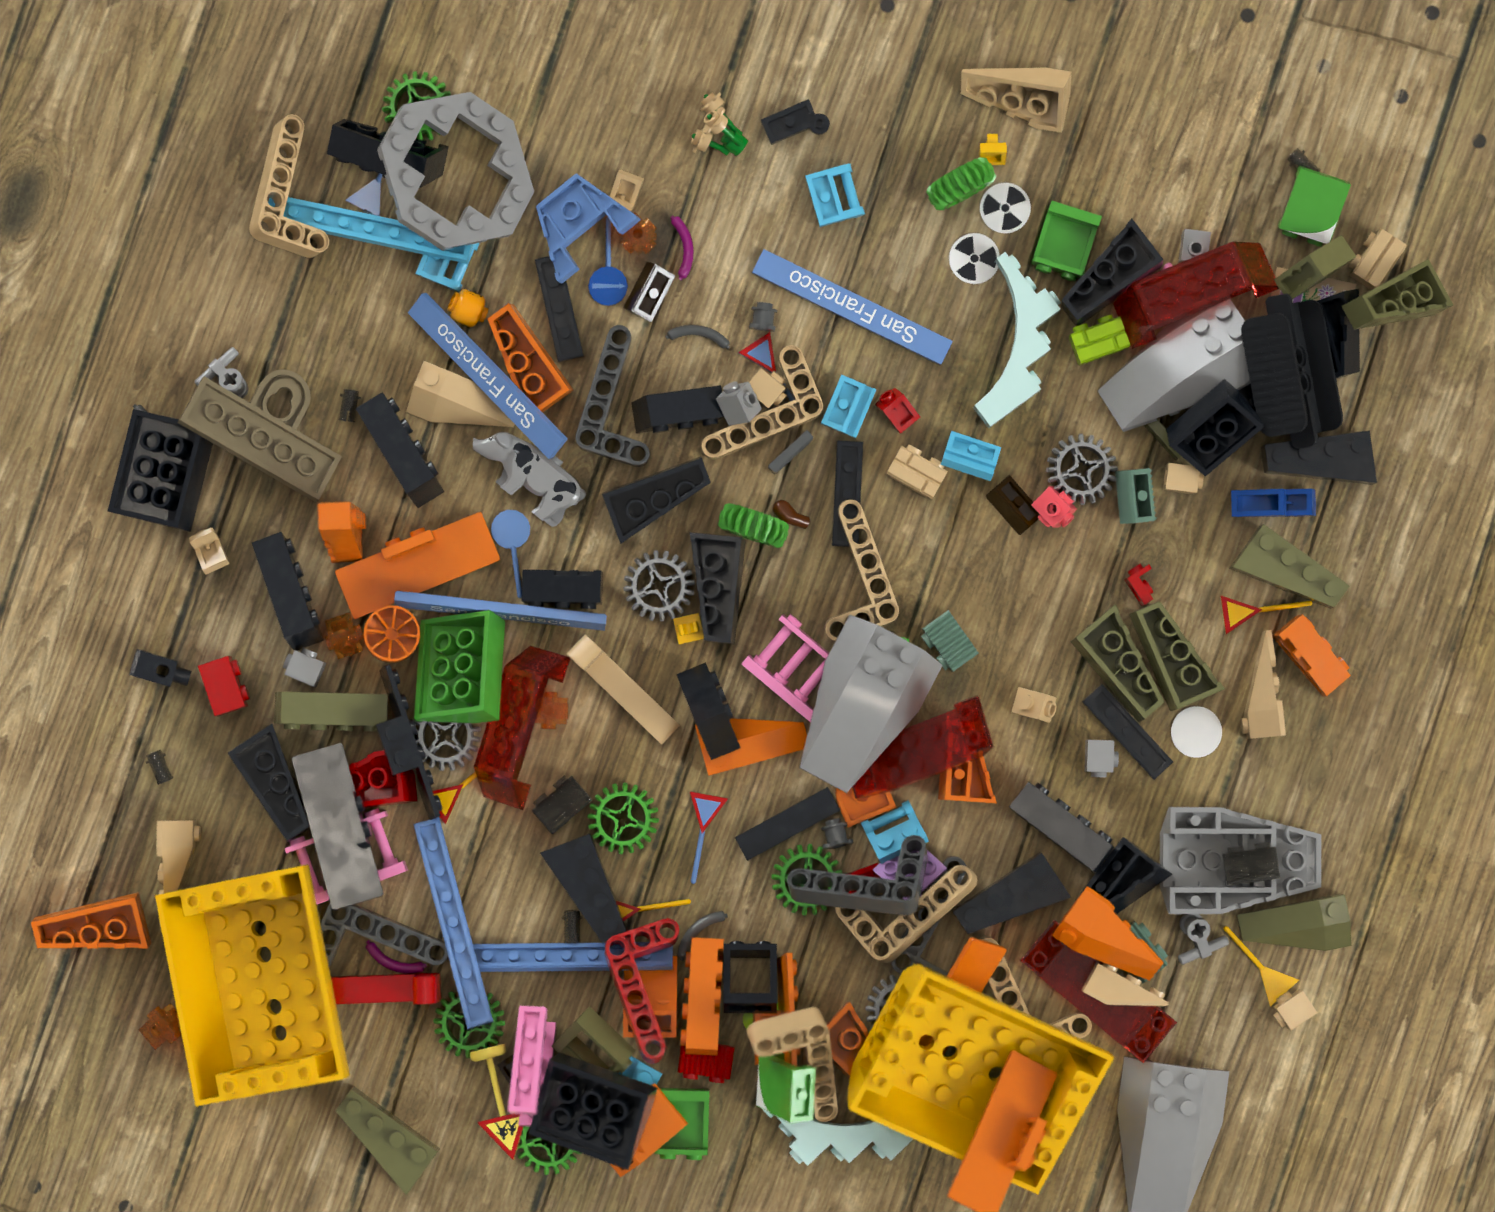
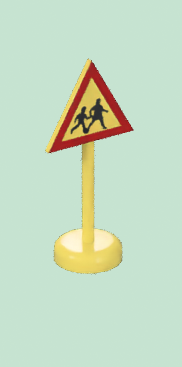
M505 1044L469 1052L472 1061H487L500 1117L477 1123L514 1160L524 1126H519L520 1114L506 1115L493 1062L494 1057L505 1054Z

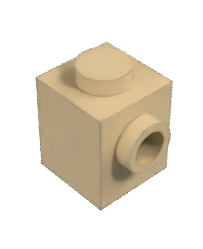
M760 368L749 382L757 399L767 408H772L774 405L776 407L780 406L787 397L784 392L788 387L783 384L786 380L776 371L769 373L765 368Z
M1168 463L1165 467L1163 491L1194 495L1198 489H1202L1204 475L1192 465Z
M1300 989L1292 994L1289 991L1276 999L1277 1004L1273 1006L1277 1012L1273 1015L1281 1028L1286 1026L1289 1030H1293L1317 1014L1305 993Z

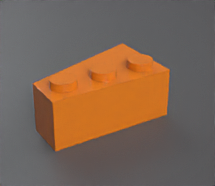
M1303 614L1292 618L1272 636L1323 697L1328 696L1351 676L1347 671L1350 669L1347 663L1341 657L1337 658L1331 651L1332 646L1317 633L1314 625Z

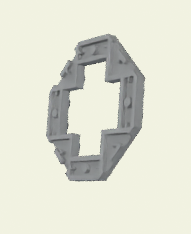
M471 92L402 105L377 149L379 158L383 160L387 173L385 178L390 195L394 197L397 207L395 212L398 222L442 251L458 246L481 243L491 239L509 237L513 234L534 194V188L514 121ZM456 117H458L498 144L487 166L509 181L489 218L471 206H467L455 225L414 198L425 176L403 161L423 124L445 136L450 131Z

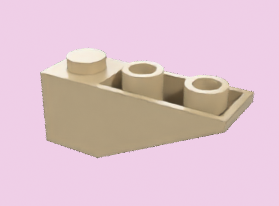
M1097 962L1095 963L1081 991L1106 1005L1167 1006L1169 1003L1163 999L1164 993L1153 987L1147 991L1140 987L1142 981L1129 974L1124 978L1116 973L1119 968L1106 963L1102 965Z

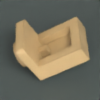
M619 170L610 197L632 212L644 178Z
M213 528L200 530L195 535L189 537L190 544L196 552L205 575L230 564L221 540Z
M1018 687L1012 713L1050 723L1051 718L1056 712L1057 698Z

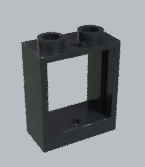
M732 941L729 944H724V1013H777V944H771L768 941H759L756 944ZM730 958H770V993H730Z

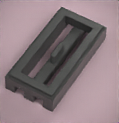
M806 430L768 465L773 474H777L813 441L811 433Z

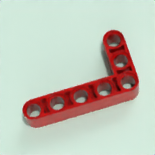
M669 918L612 936L606 942L604 952L640 1055L649 1064H656L662 1060L665 1052V1042L634 959L669 948L677 942L680 931L679 925L676 921ZM670 928L673 930L674 935L671 938H664L661 936L660 930ZM639 936L646 937L649 944L645 947H640L635 943V939ZM613 945H620L624 952L616 956L609 949ZM626 969L632 972L633 977L630 980H622L618 973ZM632 994H637L641 997L642 1002L639 1005H632L628 1002L627 998ZM640 1019H646L650 1022L651 1027L648 1030H641L637 1027L636 1023ZM656 1044L660 1048L659 1054H648L645 1049L646 1046Z
M441 973L331 977L336 1004L413 1001V1004H434L441 1000Z

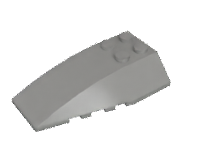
M1222 290L1175 317L1097 390L1123 432L1155 422L1159 417L1180 413L1179 410L1196 404L1224 379L1237 390L1251 383L1241 334V327L1245 320L1231 299Z
M849 615L824 663L822 679L819 684L816 704L812 713L809 733L807 734L799 768L847 793L919 712L942 664L925 650L883 627Z
M1168 807L1160 831V864L1173 874L1160 883L1168 914H1223L1254 904L1321 888V834L1222 807Z
M1124 1056L1117 1115L1128 1212H1188L1223 1124L1229 1071L1165 1064Z

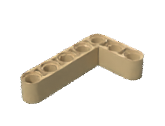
M291 114L280 120L273 128L249 231L252 237L258 241L307 258H312L328 248V235L321 229L283 216L304 133L303 120L299 116ZM285 124L292 128V134L287 132ZM279 148L286 152L287 158L280 155ZM273 173L279 175L281 183L274 179ZM267 197L273 199L275 207L269 205ZM261 221L268 225L269 232L262 228ZM286 230L292 233L293 240L286 236ZM310 238L317 243V249L312 247Z
M793 345L786 346L781 350L779 356L780 366L795 400L758 414L750 422L732 425L706 436L702 441V452L708 459L722 458L812 421L821 415L823 402L800 348ZM787 352H794L798 355L799 360L794 365H788L783 359L784 355ZM796 377H806L809 385L805 389L796 388L793 383ZM809 400L817 402L819 407L818 411L813 414L807 413L803 407L805 402ZM784 410H789L794 414V420L789 424H785L779 419L780 413ZM760 420H765L769 423L770 429L767 433L760 434L755 430V424ZM735 430H741L746 438L744 442L736 444L730 439L731 433ZM711 440H717L721 444V449L716 454H711L706 450V444Z
M856 500L843 501L838 507V516L870 604L834 616L825 623V633L827 637L836 641L838 636L831 635L830 625L833 622L839 621L844 626L849 615L856 616L858 613L864 612L868 615L869 622L882 626L894 621L899 614L895 596L864 511ZM847 504H853L857 508V515L853 519H847L843 515V508ZM859 528L863 529L867 536L862 544H856L852 539V533ZM868 553L875 557V565L870 569L864 568L861 564V558ZM880 578L884 582V589L880 593H873L870 589V584L872 580ZM884 603H889L893 607V614L889 618H883L879 613V609Z
M586 634L567 652L584 671L661 744L680 727L661 706Z
M958 865L953 867L920 897L918 908L913 914L899 915L885 929L882 928L869 911L855 909L854 914L847 917L845 914L846 908L835 907L836 914L874 959L889 963L902 954L968 895L977 885V876L974 871L966 866ZM963 872H967L968 881L964 885H959L958 876ZM943 890H947L948 899L944 903H939L938 894ZM922 908H927L929 912L928 917L920 921L918 919L919 911ZM870 923L872 926L871 933L868 936H863V926ZM907 925L909 929L908 935L900 939L898 931L902 926ZM883 943H887L889 946L888 953L885 956H880L879 947Z
M991 937L980 938V940H984L999 945ZM1003 956L998 966L1004 968L1005 976L999 981H995L992 978L989 979L988 983L996 1000L1002 1002L1003 993L1013 991L1016 995V1000L1009 1006L1030 1015ZM1080 1012L1072 1013L1050 1023V1025L1080 1039L1087 1036L1092 1028L1091 1020ZM1076 1018H1083L1086 1022L1085 1029L1081 1032H1075L1072 1029V1023Z
M809 1007L752 1023L747 1029V1036L756 1055L766 1057L802 1048L803 1066L811 1065L816 1068L813 1113L820 1122H828L835 1118L838 1113L830 1034L821 1011L818 1008Z

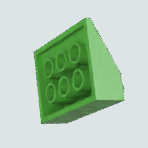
M491 610L421 620L414 720L454 723H482L499 720L505 634L504 619Z

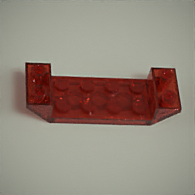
M1232 241L1133 282L1113 303L1118 317L1120 316L1131 348L1134 349L1156 340L1154 330L1248 291L1252 290L1256 299L1278 290L1279 287L1274 281L1276 277L1260 243Z
M529 646L505 665L502 673L500 717L497 721L487 722L474 763V770L483 797L524 810L531 784L518 781L517 779L548 679L563 683L571 657Z
M974 696L954 704V710L903 729L852 786L855 799L898 790L986 755L994 746L979 696Z
M1053 920L1020 961L1144 1063L1177 1022L1158 1006L1106 1005L1081 991L1095 963L1097 962L1102 965L1103 962L1078 953L1053 937L1052 935L1059 925L1057 921Z

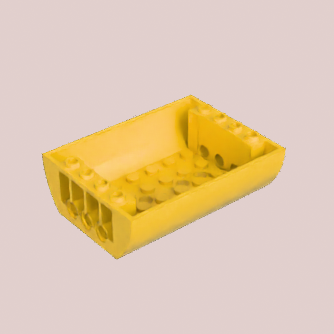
M309 864L155 895L195 1106L350 1077ZM258 921H262L266 926L264 935H259L256 932L255 925ZM263 947H267L271 952V958L268 962L261 958L260 952ZM273 999L278 1000L281 1004V1011L278 1014L271 1010L270 1005ZM278 1025L286 1029L284 1040L276 1036Z
M916 964L902 972L853 1062L848 1086L849 1110L963 1160L999 1078L990 1077L989 1071L994 1067L1003 1069L1010 1051H1016L1057 1073L1055 1082L1039 1118L1047 1122L1044 1128L1046 1133L1041 1143L1037 1144L1033 1153L1035 1154L1034 1162L1026 1171H1016L1011 1181L1013 1184L1038 1194L1115 1057L1098 1046L931 969ZM924 1035L933 1037L932 1042L927 1046L919 1044V1039ZM950 1045L956 1047V1052L952 1056L942 1055L945 1047Z

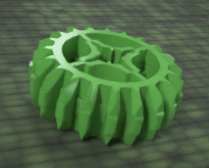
M413 71V79L409 80L405 73L402 75L405 82L401 84L398 79L393 81L397 87L396 90L392 87L387 88L388 93L392 97H383V101L390 105L382 107V111L384 113H391L384 118L385 122L391 123L398 112V101L406 91L409 96L408 103H414L413 96L419 102L451 96L450 91L442 92L446 88L444 82L436 86L438 82L437 76H433L428 81L427 72H424L422 78L419 79L417 71ZM414 88H426L436 95L430 97V95L421 97ZM423 124L417 139L420 141L424 140L423 135L427 134L430 141L433 140L431 132L434 130Z
M979 157L967 162L933 182L926 191L929 196L928 199L936 210H945L955 206L991 185L996 178L994 168L987 158Z
M728 503L724 505L719 515L718 526L724 531L767 546L783 547L788 536L789 525L786 522L746 507Z
M615 783L612 785L614 792L611 794L606 787L603 788V792L606 795L604 799L598 794L595 796V799L600 802L599 806L590 804L589 807L597 811L596 814H588L587 818L595 819L596 823L590 824L588 827L589 829L597 827L599 832L594 833L592 837L596 839L601 835L604 838L599 843L601 847L607 841L611 843L608 848L609 852H613L615 845L619 846V854L624 853V846H628L629 852L634 853L632 844L636 843L638 848L642 849L644 848L640 841L642 838L647 842L652 840L646 833L648 831L652 833L657 832L656 828L650 827V823L659 822V818H651V813L658 812V808L649 809L648 805L653 803L654 799L650 798L645 802L643 797L646 796L647 791L643 790L640 795L636 794L638 785H634L630 792L627 791L628 783H623V791H619L618 785ZM628 796L620 810L605 807L615 797ZM635 800L644 809L645 822L634 818L631 811ZM627 805H629L627 817L631 821L636 822V824L630 822L627 825L625 822V826H621L618 832L619 819L611 815L610 812L614 814L620 812L622 814V811H625ZM602 814L613 819L615 823L612 837L603 828L601 822ZM631 826L642 830L633 839L619 840L626 827Z
M801 844L797 845L799 853L795 855L793 850L789 848L787 852L791 857L788 860L783 855L779 857L784 862L783 867L778 864L774 865L776 870L781 871L780 875L772 874L771 876L772 879L780 881V884L772 885L773 890L780 888L782 890L781 893L776 895L777 900L785 896L787 900L783 903V907L786 908L791 902L794 904L792 913H796L798 906H800L804 916H806L807 908L811 907L813 915H816L817 909L815 906L818 905L796 902L791 898L785 886L789 875L786 874L789 866L794 861L805 858L803 869H807V866H809V869L813 870L814 858L822 862L828 872L842 873V870L833 871L832 867L838 864L837 860H833L831 863L827 861L832 855L830 852H827L822 857L820 854L823 848L819 846L816 853H813L812 844H808L807 852H803ZM820 905L823 911L827 910L826 906Z
M451 991L448 993L451 1002L444 998L440 1001L446 1008L445 1010L436 1008L435 1012L442 1015V1018H435L433 1023L442 1024V1027L435 1029L434 1032L435 1034L444 1033L445 1036L439 1039V1043L442 1044L448 1040L450 1044L446 1047L447 1051H450L455 1046L457 1047L455 1056H460L463 1049L466 1050V1058H470L469 1052L471 1050L477 1051L481 1047L483 1049L489 1048L488 1042L497 1046L499 1042L493 1036L494 1034L503 1036L504 1032L497 1029V1026H505L506 1022L504 1020H497V1017L504 1015V1010L495 1011L494 1008L498 1007L500 1002L498 1000L493 1004L489 1002L493 997L492 993L487 995L494 1022L491 1025L485 1024L468 1029L466 1035V1023L462 1020L464 1014L451 1011L453 1006L460 1002L459 996L456 997ZM448 1019L453 1020V1022L460 1026L459 1040L452 1035L448 1026ZM472 1031L489 1033L485 1039L478 1043H466Z
M526 1126L523 1127L520 1137L521 1142H519L517 1149L523 1148L524 1150L518 1155L519 1159L524 1158L526 1155L529 1158L525 1166L529 1167L533 1161L536 1163L534 1167V1172L536 1173L539 1171L540 1166H545V1175L549 1174L550 1167L552 1166L555 1174H559L560 1164H562L565 1170H568L569 1164L566 1160L569 1159L573 1163H576L578 1160L572 1153L582 1154L569 1149L563 1156L558 1158L557 1144L552 1142L551 1150V1145H547V1142L544 1143L541 1140L542 1138L535 1136L534 1138L527 1139L529 1127ZM541 1146L545 1148L550 1160L538 1157L530 1147Z

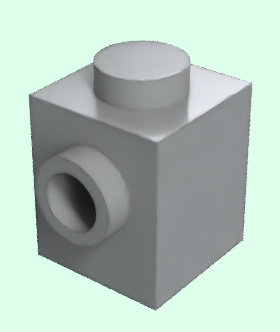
M1184 229L1181 235L1178 263L1184 264V268L1190 270H1200V266L1204 267L1208 261L1211 232Z
M736 381L731 382L723 387L724 391L716 398L729 426L750 422L762 409L749 382L739 384Z
M303 648L301 652L294 650L293 655L289 653L285 659L283 668L286 671L284 675L317 687L327 663L316 659L317 653Z
M1085 740V772H1091V777H1107V772H1114V767H1118L1119 753L1114 751V741Z

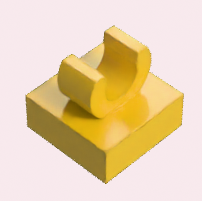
M987 134L986 143H980L979 157L987 158L991 165L1006 164V143H998V134Z
M699 613L673 618L679 645L704 639Z

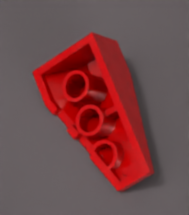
M384 750L375 751L357 763L349 765L357 796L361 795L365 808L418 801L414 772L411 769L392 776Z

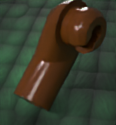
M778 500L773 504L772 510L780 520L803 529L808 527L810 522L809 516L797 513L789 502Z

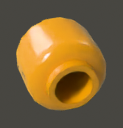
M462 289L459 293L454 292L447 311L450 312V317L453 321L472 328L478 321L484 322L489 309L485 307L486 301L482 295L468 289Z

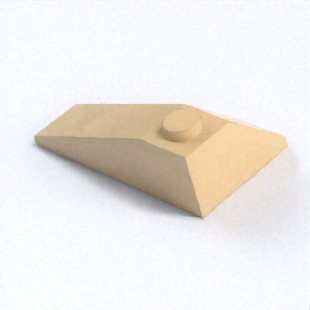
M1052 68L962 70V95L988 107H998L1006 111V115L1012 118L1014 116L1022 118L1029 122V126L1036 129L1062 133L1071 92L1070 71Z
M426 361L423 362L413 386L407 413L432 423L514 428L515 424L474 381Z
M1271 630L1262 631L1244 712L1245 718H1241L1242 733L1247 734V739L1286 736L1282 700L1276 699L1280 684L1277 673H1273L1272 667L1276 666V657Z
M197 820L157 821V856L162 858V863H160L158 870V880L160 884H163V890H160L159 894L182 890L196 849V842L201 840V826H197Z

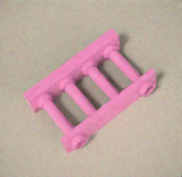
M783 614L778 619L784 624L782 629L759 656L755 655L753 658L751 655H748L742 662V665L811 723L814 708L807 703L809 699L807 696L821 681L824 663L829 652L800 628L802 623L791 614L788 617ZM794 632L805 641L804 644L779 673L772 674L766 669L768 666L767 662L790 634ZM814 649L825 660L799 690H791L786 685L789 682L787 679L811 650Z
M379 808L364 813V821H368L371 824L384 863H382L384 868L378 870L380 881L408 871L405 861L398 862L397 858L394 859L380 819L388 816L387 811L380 813ZM302 836L289 841L291 846L284 848L285 852L296 851L300 865L309 864L316 903L320 904L328 901V892L323 889V886H319L306 850V846L314 844L313 838L305 840V837Z
M519 1006L508 1112L510 1114H520L519 1126L531 1127L533 1117L537 1114L538 1099L549 1059L554 1054V1048L551 1046L555 1043L557 1023L546 1022L548 1011L546 1007Z

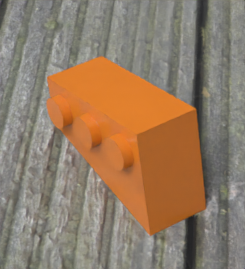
M943 720L938 799L997 803L989 780L990 775L986 768L983 756L984 751L976 722Z

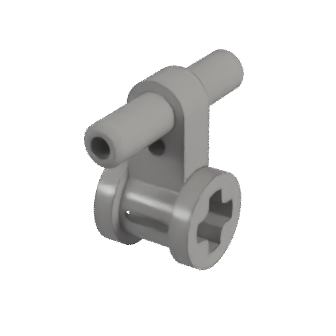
M231 347L218 360L215 358L207 365L209 368L194 381L198 386L204 376L210 380L217 376L219 378V385L237 396L244 398L248 393V384L243 379L241 373L234 368H225L239 355V352L234 347Z
M1184 914L1181 917L1180 929L1194 942L1195 948L1178 955L1180 964L1184 965L1197 958L1204 959L1211 956V952L1229 945V940L1225 935L1207 942V937L1210 934V925L1199 914Z

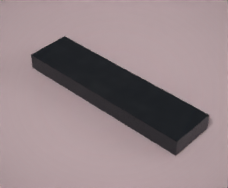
M550 256L534 259L558 363L584 357L567 281L561 284L556 280L554 274L556 271Z
M837 440L832 546L850 547L838 516V507L845 500H856L858 503H861L863 442ZM853 504L845 505L843 515L847 519L855 518L857 515L856 506ZM859 529L854 530L852 533V539L856 544H859Z
M1103 684L1082 701L1153 780L1173 763L1171 758Z
M827 787L736 836L735 839L748 861L840 811Z

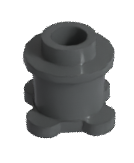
M757 302V307H751L754 313L749 329L775 332L776 326H773L774 314L778 310L773 309V304Z
M840 818L826 821V826L821 828L825 832L827 844L822 845L823 849H836L854 843L853 839L847 838L845 829L847 822H841Z

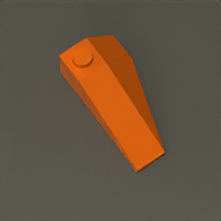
M732 718L729 721L740 749L711 760L697 725H695L708 776L804 750L807 738L804 722Z
M1087 886L1064 915L1052 936L1078 953L1150 981L1164 962L1143 939H1138L1130 930L1131 925L1126 920L1122 921L1114 912L1115 907L1110 901Z

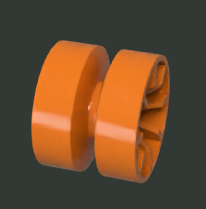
M396 605L381 607L374 611L366 621L364 627L365 645L368 651L380 661L387 663L401 662L413 654L419 643V624L414 615L403 607Z

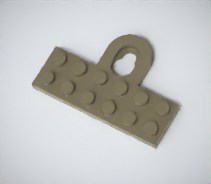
M280 369L269 373L260 382L250 402L204 376L178 421L182 426L315 503L319 501L342 457L296 430L309 407L311 395L306 381L300 375L290 370ZM281 388L288 389L292 395L290 401L291 410L288 416L284 418L273 417L267 410V399L276 394Z

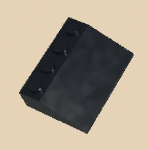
M133 409L107 511L191 532L213 443L179 424V419Z
M559 1052L549 1059L538 1099L537 1114L533 1117L529 1134L628 1170L651 1114L658 1088Z

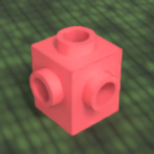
M1049 486L1031 504L1040 514L1038 516L1039 520L1047 527H1066L1074 519L1073 513L1077 510L1072 504L1075 500L1071 499V495L1066 494L1064 490L1062 492L1055 490L1054 486Z

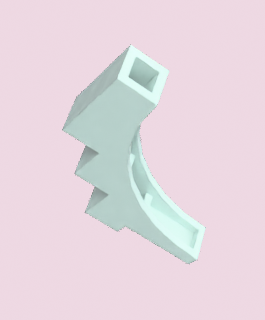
M1006 252L997 257L995 262L1006 279L1013 299L1015 337L1009 361L1000 379L991 391L973 407L988 429L1041 390L1039 377L1033 370L1028 372L1026 368L1051 350L1048 346L1051 344L1048 336L1043 331L1038 332L1036 328L1061 310L1058 306L1061 302L1053 291L1048 292L1046 288L1036 294L1034 290L1037 287L1029 276L1024 278L1018 270L1021 266L1013 255L1008 256Z
M763 1110L770 1118L774 1116L773 1114ZM777 1117L781 1121L780 1129L788 1137L792 1135L796 1137L789 1143V1147L792 1149L789 1154L799 1164L804 1162L807 1166L830 1144L833 1146L831 1152L841 1162L846 1159L850 1163L872 1141L875 1144L872 1149L882 1159L887 1156L891 1161L913 1140V1138L873 1120L861 1123L840 1124L820 1122L813 1119L811 1121L789 1123Z

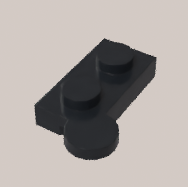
M809 99L761 119L762 126L771 145L808 129L814 134L822 135L828 131L830 125L827 116L814 113Z

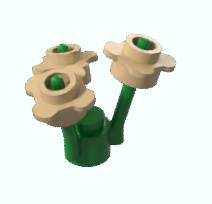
M713 92L709 95L705 94L704 99L701 101L703 107L700 110H704L707 115L704 118V128L701 130L697 129L692 134L691 144L695 145L693 153H696L697 149L705 152L708 146L721 151L726 156L729 153L737 156L748 143V139L742 135L743 132L725 115V109L720 107L724 103L720 97V92L717 95ZM721 131L724 133L720 140L723 145L711 141L713 134H719Z

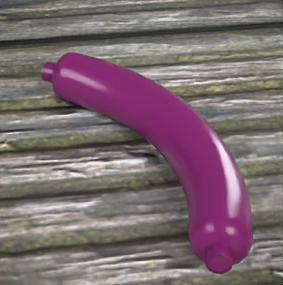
M671 216V224L679 233L683 245V260L678 271V279L682 280L687 278L692 267L694 257L693 241L687 226L680 217Z
M366 941L367 945L365 948L374 960L389 970L411 974L423 972L427 967V964H423V962L403 963L393 960L382 953L374 942Z

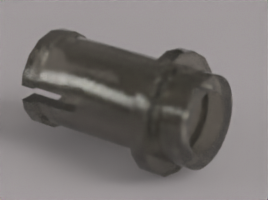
M1297 148L1287 158L1290 162L1289 166L1293 165L1297 170L1299 165L1318 172L1321 170L1304 155V150L1300 151Z
M344 389L343 394H340L342 404L338 420L346 421L349 410L348 422L355 423V408H357L358 399H361V397H359V391Z
M161 749L146 755L148 760L145 761L146 764H150L158 785L173 779L164 758L166 754H162Z
M565 910L564 916H562V919H564V943H581L580 919H583V916L580 915V910Z

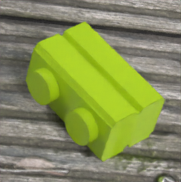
M1112 314L1097 319V325L1088 327V324L1085 323L1072 328L1074 333L1068 337L1079 366L1130 347V342L1120 316L1113 318Z

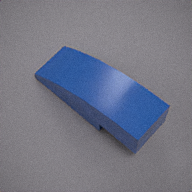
M1231 490L1232 517L1316 516V490Z

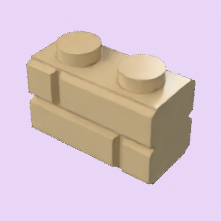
M1381 228L1376 234L1372 231L1363 243L1367 248L1362 255L1357 253V257L1349 265L1352 268L1349 276L1370 290L1383 284L1407 247L1404 242Z
M909 444L907 448L901 446L886 475L932 500L948 471L943 469L945 466L940 465L941 462L931 457L930 461L921 457L922 451Z

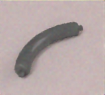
M701 325L679 326L669 330L665 336L666 339L674 340L682 336L697 335L714 341L723 349L726 348L728 350L730 348V342L726 337L714 329Z
M723 911L708 914L692 924L680 942L677 953L680 960L684 961V958H686V951L689 952L692 937H696L707 926L724 921L725 918H728V915Z

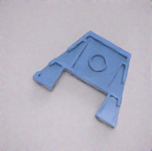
M574 174L536 205L542 231L548 242L550 260L553 262L556 271L554 273L555 278L561 284L580 270L566 250V247L607 215L617 231L623 235L641 220L637 215L578 174Z

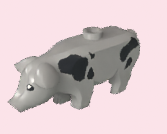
M498 432L486 439H476L473 437L474 451L490 460L502 462L504 466L502 475L495 482L503 490L513 495L524 486L531 493L542 496L539 506L531 512L551 527L557 526L560 523L568 507L577 505L579 501L586 497L585 490L581 488L579 482L561 467L563 461L557 456L548 459L536 446L508 432Z

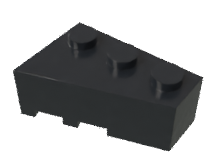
M1359 289L1344 291L1317 300L1324 310L1336 379L1360 372V329L1354 330L1342 308L1346 303L1359 297Z
M721 385L645 395L631 402L636 434L649 431L661 433L669 431L668 428L678 427V430L690 429L694 427L693 424L702 423L703 427L717 425L718 420L724 418L716 400L722 393Z
M523 570L522 602L528 603L529 606L544 607V603H554V608L570 609V604H581V609H596V604L602 605L603 572L601 570Z
M705 662L676 674L710 759L713 760L740 749L729 721L734 716L729 704L723 705L724 702H727L722 687L716 688L720 685L715 670L709 672Z
M1123 837L1086 887H1090L1110 901L1115 907L1114 912L1118 914L1173 874L1137 845Z

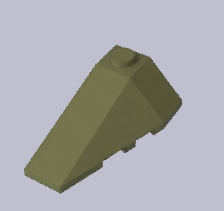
M1335 894L1237 914L1242 941L1322 951L1352 946L1350 916L1344 894Z

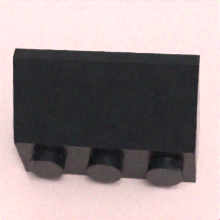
M1224 379L1166 428L1169 446L1206 477L1265 426L1243 394Z

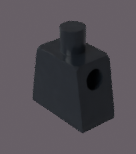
M136 649L129 675L168 687L171 686L172 682L187 686L192 671L177 667V660ZM159 665L168 667L167 675L157 674V667Z

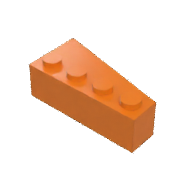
M351 502L318 503L319 532L322 540L325 542V547L328 548L331 563L357 562L362 560V529H366V514Z
M692 937L691 952L686 951L685 967L690 968V977H684V993L688 994V1004L683 1003L682 1019L687 1020V1029L681 1030L680 1046H686L685 1054L717 1056L724 939Z

